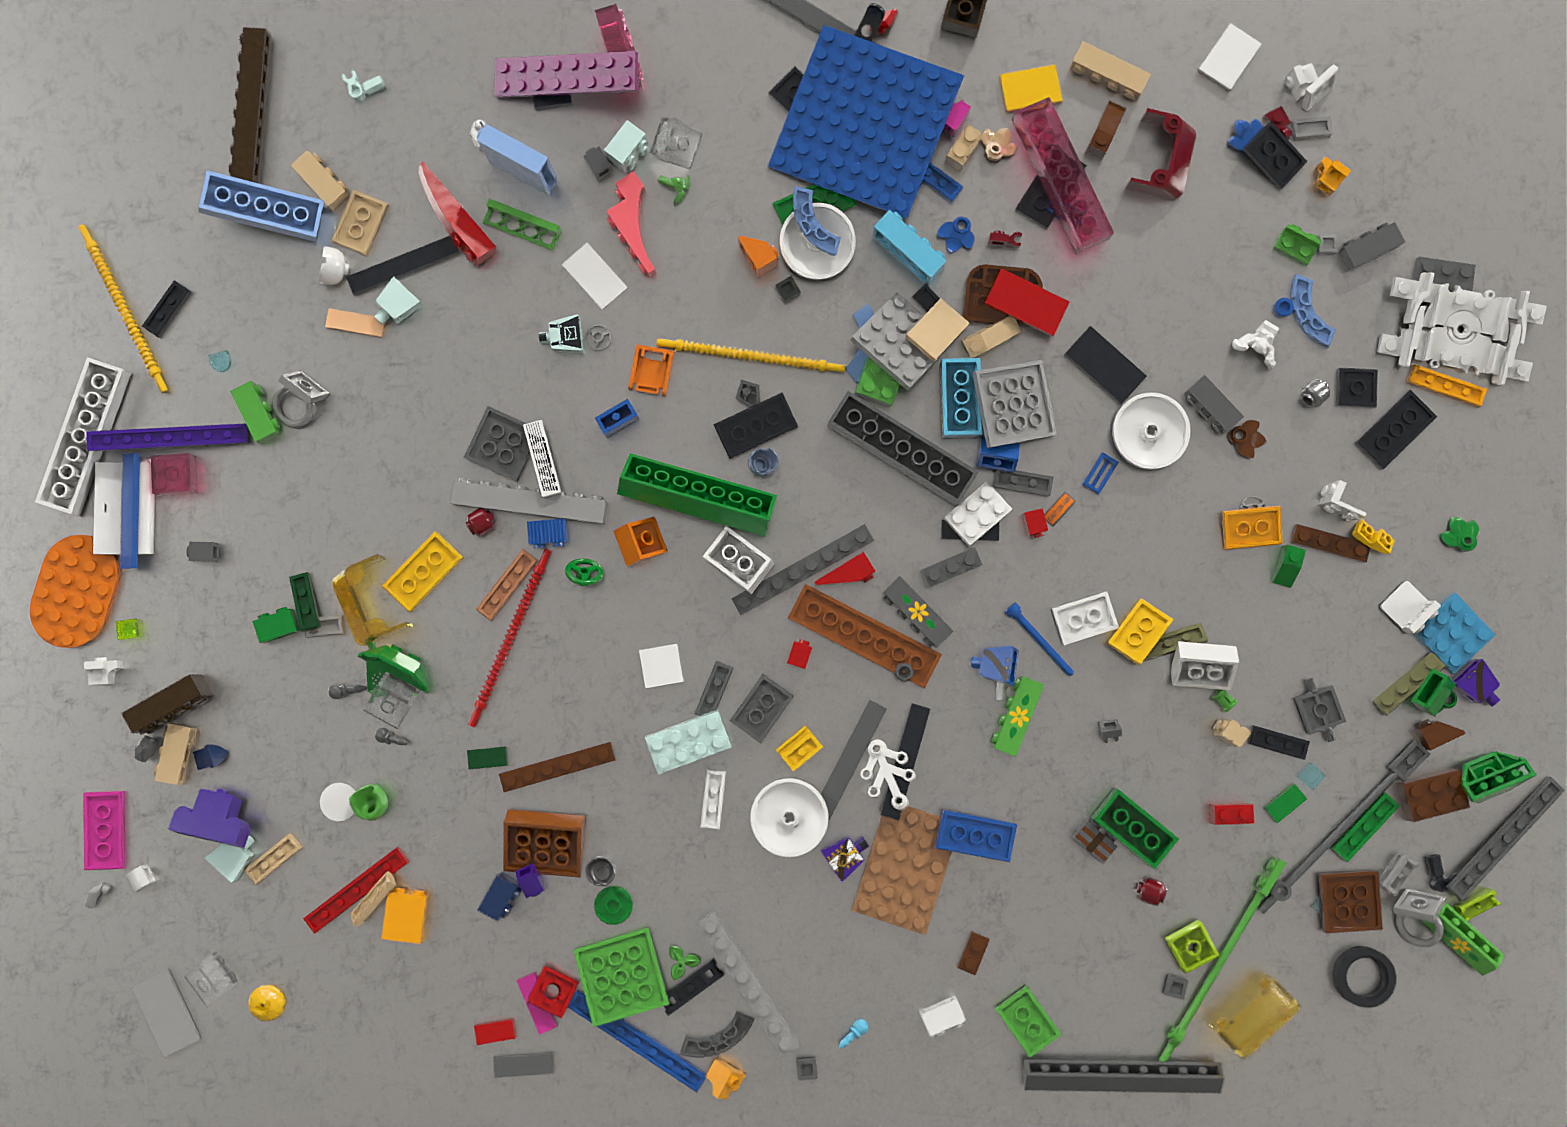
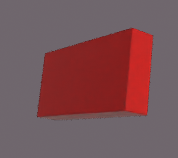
M513 1018L474 1025L477 1045L516 1039Z

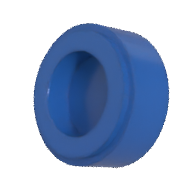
M1288 298L1279 299L1273 306L1274 313L1280 318L1288 317L1294 310L1293 302Z

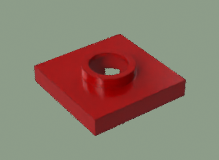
M543 965L526 1002L562 1019L579 982ZM551 984L558 988V995L554 999H548L544 993L545 988Z

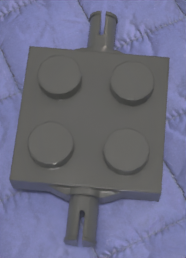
M1309 678L1306 682L1310 691L1295 698L1307 733L1310 735L1322 731L1325 732L1328 742L1335 741L1336 738L1332 729L1339 724L1345 723L1346 719L1334 686L1317 688L1314 678Z

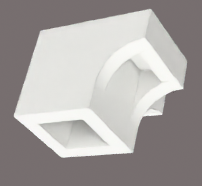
M1313 64L1295 66L1286 76V85L1288 89H1291L1296 102L1304 99L1306 89L1318 79Z
M107 657L95 658V661L84 662V670L88 674V685L115 684L116 672L124 668V661H107Z

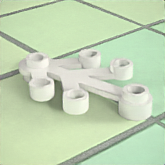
M874 740L868 746V753L870 755L868 764L861 771V777L869 781L873 778V769L877 761L880 764L879 772L873 786L869 787L868 794L872 798H878L881 794V786L886 778L893 795L892 805L897 810H904L908 807L909 800L900 793L893 774L903 777L908 782L914 781L916 774L911 769L904 770L888 764L885 758L889 757L895 759L899 764H906L908 762L906 753L889 750L882 740ZM876 746H880V750L878 752L874 751V748ZM901 755H905L903 761H899ZM869 771L870 776L864 777L865 772ZM912 772V777L908 779L906 777L907 773ZM877 789V794L872 795V790ZM898 798H902L901 804L896 803Z

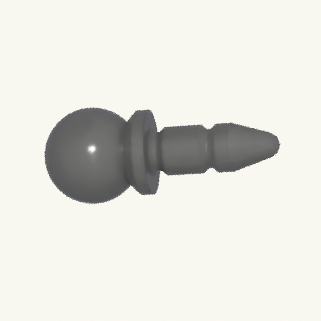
M333 684L329 687L328 694L332 699H340L342 696L347 697V693H359L365 690L366 686L353 685L346 687V684L342 686Z
M379 728L375 732V739L380 743L388 745L391 743L398 745L408 744L406 740L395 736L394 732L386 728Z

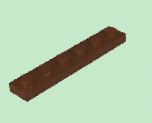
M608 742L500 773L499 777L503 792H507L612 762L616 758L612 744Z

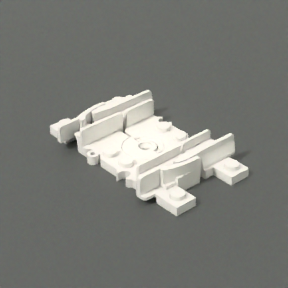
M1432 272L1421 273L1419 281L1394 277L1390 296L1408 300L1403 323L1409 324V329H1401L1400 337L1381 334L1377 353L1400 357L1399 366L1409 368L1413 350H1416L1414 360L1428 361L1430 368H1437L1441 363V365L1459 368L1463 373H1468V368L1473 366L1475 369L1474 375L1480 373L1493 375L1491 383L1498 386H1504L1506 378L1529 381L1533 363L1515 359L1516 349L1518 345L1524 344L1527 323L1542 325L1547 308L1545 305L1529 303L1530 291H1521L1518 306L1515 309L1517 299L1510 297H1496L1494 299L1495 292L1492 290H1487L1482 295L1481 293L1462 290L1458 285L1455 286L1453 292H1450L1448 290L1449 283L1444 285L1433 283L1434 273ZM1422 302H1423V303H1426V306H1420V305H1421ZM1508 319L1516 320L1517 323H1509ZM1459 326H1463L1464 331L1462 333L1458 332ZM1422 327L1430 329L1428 331L1422 330ZM1481 333H1482V334H1487V335H1492V337H1491V339H1490V337L1483 336V335H1481ZM1491 340L1503 342L1504 345L1502 346L1498 343H1492Z

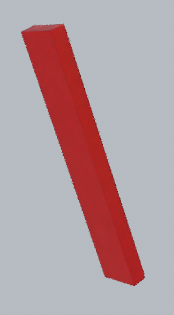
M396 847L303 918L314 934L366 896L387 871L395 874L408 864L409 861L400 849Z

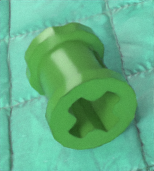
M1218 690L1212 697L1214 701L1216 700L1224 708L1223 711L1225 713L1231 710L1238 702L1226 690Z

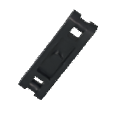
M714 959L708 961L697 971L666 992L668 999L673 997L676 1001L673 1005L669 1001V1005L664 1006L666 1009L665 1013L668 1016L725 975L722 970L717 968V963ZM708 970L713 974L710 978L705 974Z

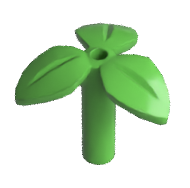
M660 175L658 183L678 191V195L673 201V204H677L685 197V189H689L690 177L687 175L684 180L680 177L669 179Z
M677 946L669 948L671 959L678 961L671 968L673 980H678L684 975L685 965L693 968L701 962L700 958L695 954H688L683 958V950Z

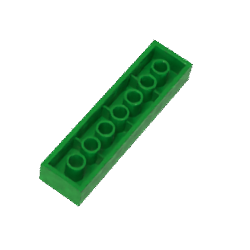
M631 453L620 475L617 495L761 536L766 535L777 495Z

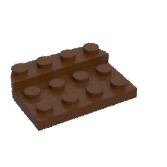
M982 264L973 268L966 278L963 318L968 321L996 323L1008 317V315L984 304L1001 268L1043 288L1041 278L1035 271L1029 268ZM1016 319L1018 325L1029 326Z

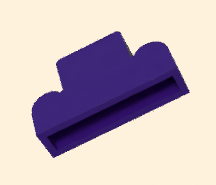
M200 789L193 809L180 806L174 811L168 830L181 835L245 849L250 834V825L237 818L242 804L241 799L228 794V791L217 789L216 791Z

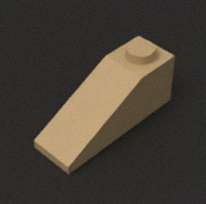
M1008 316L961 340L970 358H974L1020 333L1021 329L1016 319Z

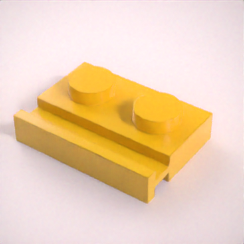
M805 725L779 746L776 751L794 772L823 746Z

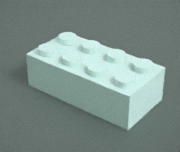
M718 709L646 735L645 737L658 774L731 748V742Z

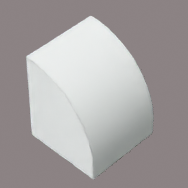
M147 864L139 866L126 875L135 893L156 881Z

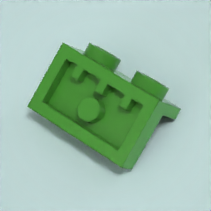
M1288 224L1281 232L1274 249L1307 266L1322 241L1318 240V237L1314 234H1307L1301 231L1299 226Z

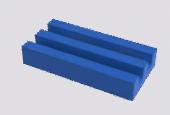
M1102 452L1082 486L1089 488V490L1099 495L1119 462ZM1103 458H1105L1106 461L1103 464L1102 468L1098 472L1092 484H1089L1088 482L1092 478L1093 474L1095 473ZM1109 462L1113 463L1097 489L1095 485Z

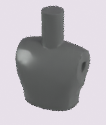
M143 736L135 747L134 758L138 761L146 762L155 754L158 747L157 740L149 736Z

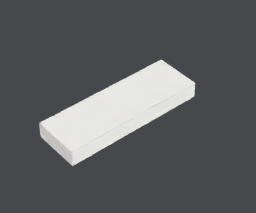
M707 769L700 828L720 830L726 771Z

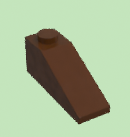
M1109 100L1085 152L1103 159L1126 111L1125 107Z

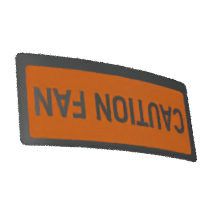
M1065 491L1044 514L1046 521L1054 527L1076 503V500Z

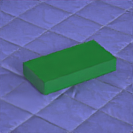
M1292 784L1266 805L1264 809L1276 823H1279L1305 802L1307 798L1296 784Z

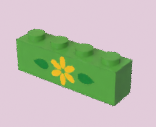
M1020 676L1019 679L1016 678L1012 687L1015 690L1013 696L1008 697L1005 705L1008 708L1006 714H1002L998 722L1000 729L992 737V748L1016 757L1044 684L1024 676Z
M1446 903L1438 915L1443 924V936L1441 939L1482 976L1498 969L1505 955ZM1424 921L1423 923L1435 933L1433 922Z

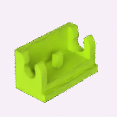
M1485 888L1465 898L1463 901L1453 904V907L1468 922L1479 914L1501 905V902L1497 901L1494 897L1497 895L1494 889Z

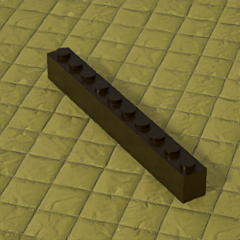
M243 27V33L240 34L241 52L238 53L240 68L236 74L238 89L235 90L237 103L233 110L235 126H232V136L234 139L233 144L230 146L232 162L229 163V173L231 177L259 183L271 35L266 28Z

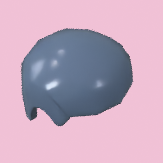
M758 448L750 454L748 459L750 471L760 477L772 474L779 463L778 455L771 448Z

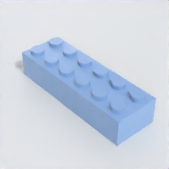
M207 170L199 203V213L315 242L324 201Z

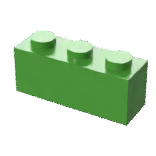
M249 381L230 391L255 442L262 444L281 434L279 428H281L276 418L272 417L270 413L272 408L268 401H264L262 397L264 392L259 384L256 385L254 382Z

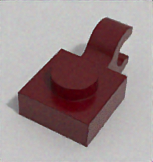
M1282 106L1263 116L1266 122L1271 121L1287 139H1290V136L1293 135L1291 129L1287 126L1291 122Z
M1003 231L990 232L987 245L1005 247L1009 245L1019 248L1021 243L1015 242L1014 238H1020L1022 233L1014 232L1009 236V234H1005Z

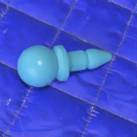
M863 1019L856 1020L853 1027L849 1028L851 1033H848L841 1040L839 1048L842 1049L848 1046L855 1038L859 1039L860 1035L866 1034L868 1023Z

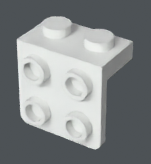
M1338 480L1325 485L1321 491L1322 498L1319 503L1320 506L1324 507L1323 510L1332 514L1335 512L1341 514L1342 519L1351 522L1366 516L1367 513L1339 501L1347 483Z
M1404 581L1380 607L1406 634L1420 632L1425 627L1424 623L1438 614L1437 610L1441 605L1436 600L1428 601L1409 581Z

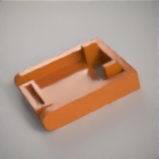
M636 344L628 390H633L634 384H637L636 391L659 395L661 388L663 389L662 396H666L674 351ZM646 351L663 354L662 361L645 358Z

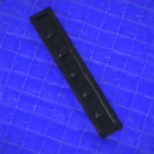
M449 235L349 275L346 278L352 294L357 295L387 283L393 277L397 279L457 255L459 251Z
M914 703L911 704L898 752L907 754L908 762L906 764H899L895 760L894 766L904 770L914 769L930 708ZM905 755L899 757V761L905 759ZM912 772L907 773L906 777L908 779L911 778ZM893 774L900 793L906 796L910 782L906 781L903 777ZM888 785L880 815L899 821L902 810H897L892 805L893 795ZM898 798L896 803L901 804L902 798Z

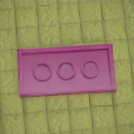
M124 791L84 792V870L125 869Z

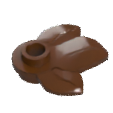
M1245 421L1242 426L1232 428L1229 433L1230 441L1237 445L1238 452L1244 457L1254 458V448L1261 447L1267 443L1265 437L1257 431L1260 425L1259 421ZM1240 433L1241 439H1237L1235 434Z

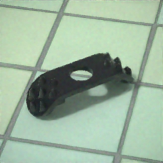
M876 3L868 5L854 36L870 42L873 41L885 17V10L882 6ZM865 25H869L872 28V34L868 37L862 34V28Z

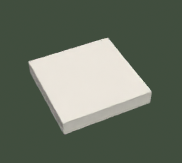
M1334 64L1306 89L1302 108L1305 111L1310 110L1334 88L1339 69Z
M677 644L639 650L645 688L684 682Z

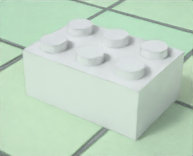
M727 526L703 555L706 561L750 594L754 592L775 564L772 559Z
M1178 642L1170 669L1173 686L1231 690L1239 665L1236 646Z

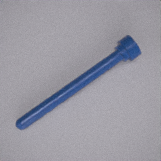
M1016 602L1013 603L1005 611L1007 616L1016 619L1068 676H1072L1074 674L1072 668L1021 614V607Z

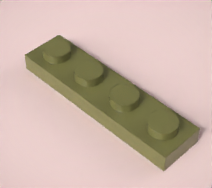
M1198 623L1164 634L1143 662L1174 653L1178 642L1207 643L1208 638L1202 624Z
M1431 652L1376 697L1373 703L1388 716L1418 691L1432 668L1441 672L1445 669L1446 665Z

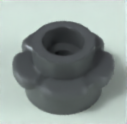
M908 663L898 664L895 677L902 682L909 681V678H912L914 675V671L911 669L912 666Z

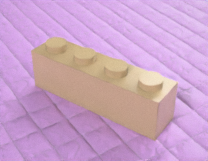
M1082 41L1070 66L1076 73L1085 74L1094 82H1102L1109 89L1118 90L1124 93L1126 97L1137 100L1151 75Z

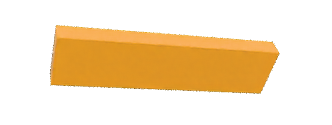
M1416 364L1412 365L1407 380L1408 384L1478 408L1482 407L1487 391L1486 388Z

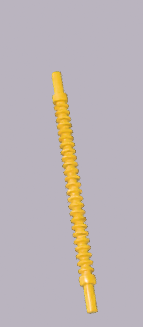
M85 224L79 225L78 229L85 241V248L89 251V255H92L91 259L95 260L93 263L97 265L98 273L102 274L100 277L104 279L105 287L109 288L108 293H111L110 297L114 298L112 301L116 303L117 311L121 312L120 317H123L124 325L128 326L127 331H130L129 335L133 336L131 339L135 341L136 349L140 350L139 354L142 355L141 359L145 360L143 363L147 364L146 369H149L150 377L154 378L161 394L166 393L168 389L160 375L161 370L159 367H156L157 362H154L155 358L151 357L153 354L149 353L150 348H147L148 344L144 343L145 339L142 338L143 334H140L141 330L137 329V324H134L136 320L132 319L133 315H130L131 310H127L129 306L125 305L124 296H120L121 291H118L119 287L116 286L117 283L114 281V277H111L112 273L108 272L110 269L106 267L105 259L101 258L103 255L99 253L100 249L97 248L96 241L92 240Z
M657 338L656 346L675 348L676 351L680 352L682 350L685 352L689 350L690 353L695 351L696 354L698 352L701 354L706 353V355L711 353L712 356L717 354V357L719 355H722L723 358L724 356H727V358L732 356L733 359L738 357V360L741 358L744 361L746 359H749V361L754 360V362L759 360L760 363L765 361V364L770 362L771 365L773 363H776V365L780 363L781 366L786 364L787 367L792 365L793 368L794 366H797V368L802 366L803 369L808 367V370L813 368L814 371L818 369L820 372L828 370L844 373L845 365L827 363L826 360L817 361L815 359V361H812L811 358L806 360V357L804 359H801V357L797 359L795 356L791 358L790 355L785 357L784 354L782 356L779 354L774 355V353L769 355V352L763 354V351L758 353L757 350L756 352H753V350L748 352L747 349L742 351V348L737 350L736 347L734 349H731V347L727 349L726 346H723V348L720 345L715 347V344L710 346L709 343L707 345H704V343L700 345L699 342L694 344L693 341L688 343L687 340L683 342L681 339L673 341Z

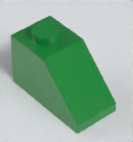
M1288 544L1281 546L1272 583L1291 588L1302 568L1306 549Z

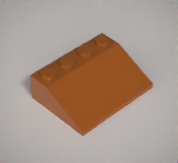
M508 809L504 819L503 871L516 872L534 863L539 874L580 878L585 816Z

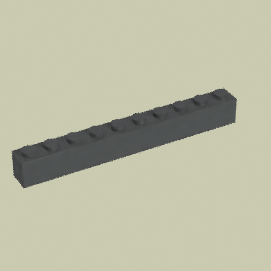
M1025 1059L1023 1081L1024 1090L1221 1093L1224 1074L1221 1062Z

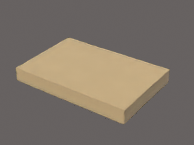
M353 190L331 242L368 256L389 204Z
M940 298L906 334L905 338L934 362L968 326L969 322Z

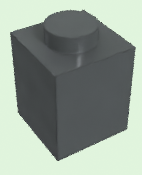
M600 146L589 149L585 153L586 155L583 156L597 180L613 171Z
M189 541V546L186 550L187 557H189L188 561L218 563V543Z

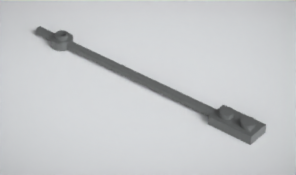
M1414 740L1388 766L1392 773L1285 882H1275L1270 891L1271 896L1258 910L1265 914L1277 900H1288L1292 894L1291 886L1397 778L1405 781L1431 754L1417 740ZM1279 887L1283 888V892L1281 894H1278L1277 889Z

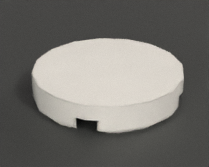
M342 782L333 783L326 787L320 798V808L323 814L334 821H345L353 817L355 813L350 807L349 797L356 789L350 784Z

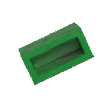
M287 607L277 609L276 613L269 615V613L257 616V620L252 621L259 643H268L301 632L295 610L288 609Z
M1432 668L1411 701L1418 709L1435 717L1456 684L1449 676Z

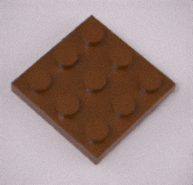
M1377 870L1319 874L1323 933L1383 930L1379 873Z

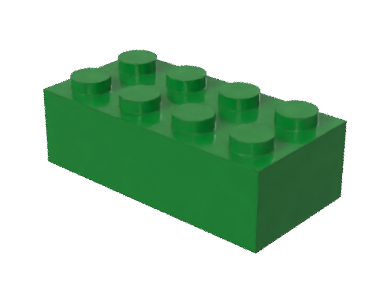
M1116 788L1111 791L1090 817L1153 869L1158 867L1179 840L1177 836Z

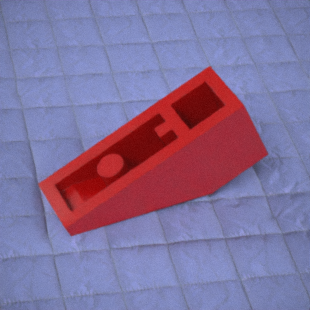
M862 552L814 583L816 586L858 583L862 580L866 583L874 578L872 574L876 571L865 553Z

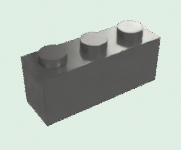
M1386 222L1378 226L1377 231L1373 233L1367 231L1360 235L1361 239L1357 241L1351 239L1343 244L1344 247L1339 253L1348 270L1351 271L1405 243V240L1395 222L1390 225Z
M1206 375L1202 376L1184 393L1187 401L1191 405H1196L1200 415L1205 419H1209L1212 422V427L1218 433L1224 435L1244 417Z
M974 547L926 567L920 572L927 588H930L978 568L983 564Z

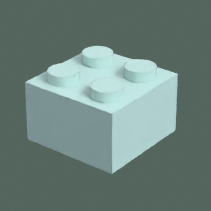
M627 120L604 149L608 161L625 174L628 171H632L637 164L636 160L639 156H643L648 150L646 133Z

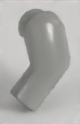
M104 882L99 883L89 891L85 906L91 909L95 908L98 896L100 894H109L111 887Z

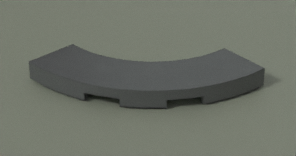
M736 1011L732 1021L716 1034L705 1037L686 1035L680 1055L704 1058L722 1054L730 1050L745 1037L755 1018Z

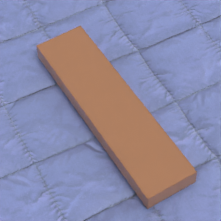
M522 549L476 610L492 621L538 560Z

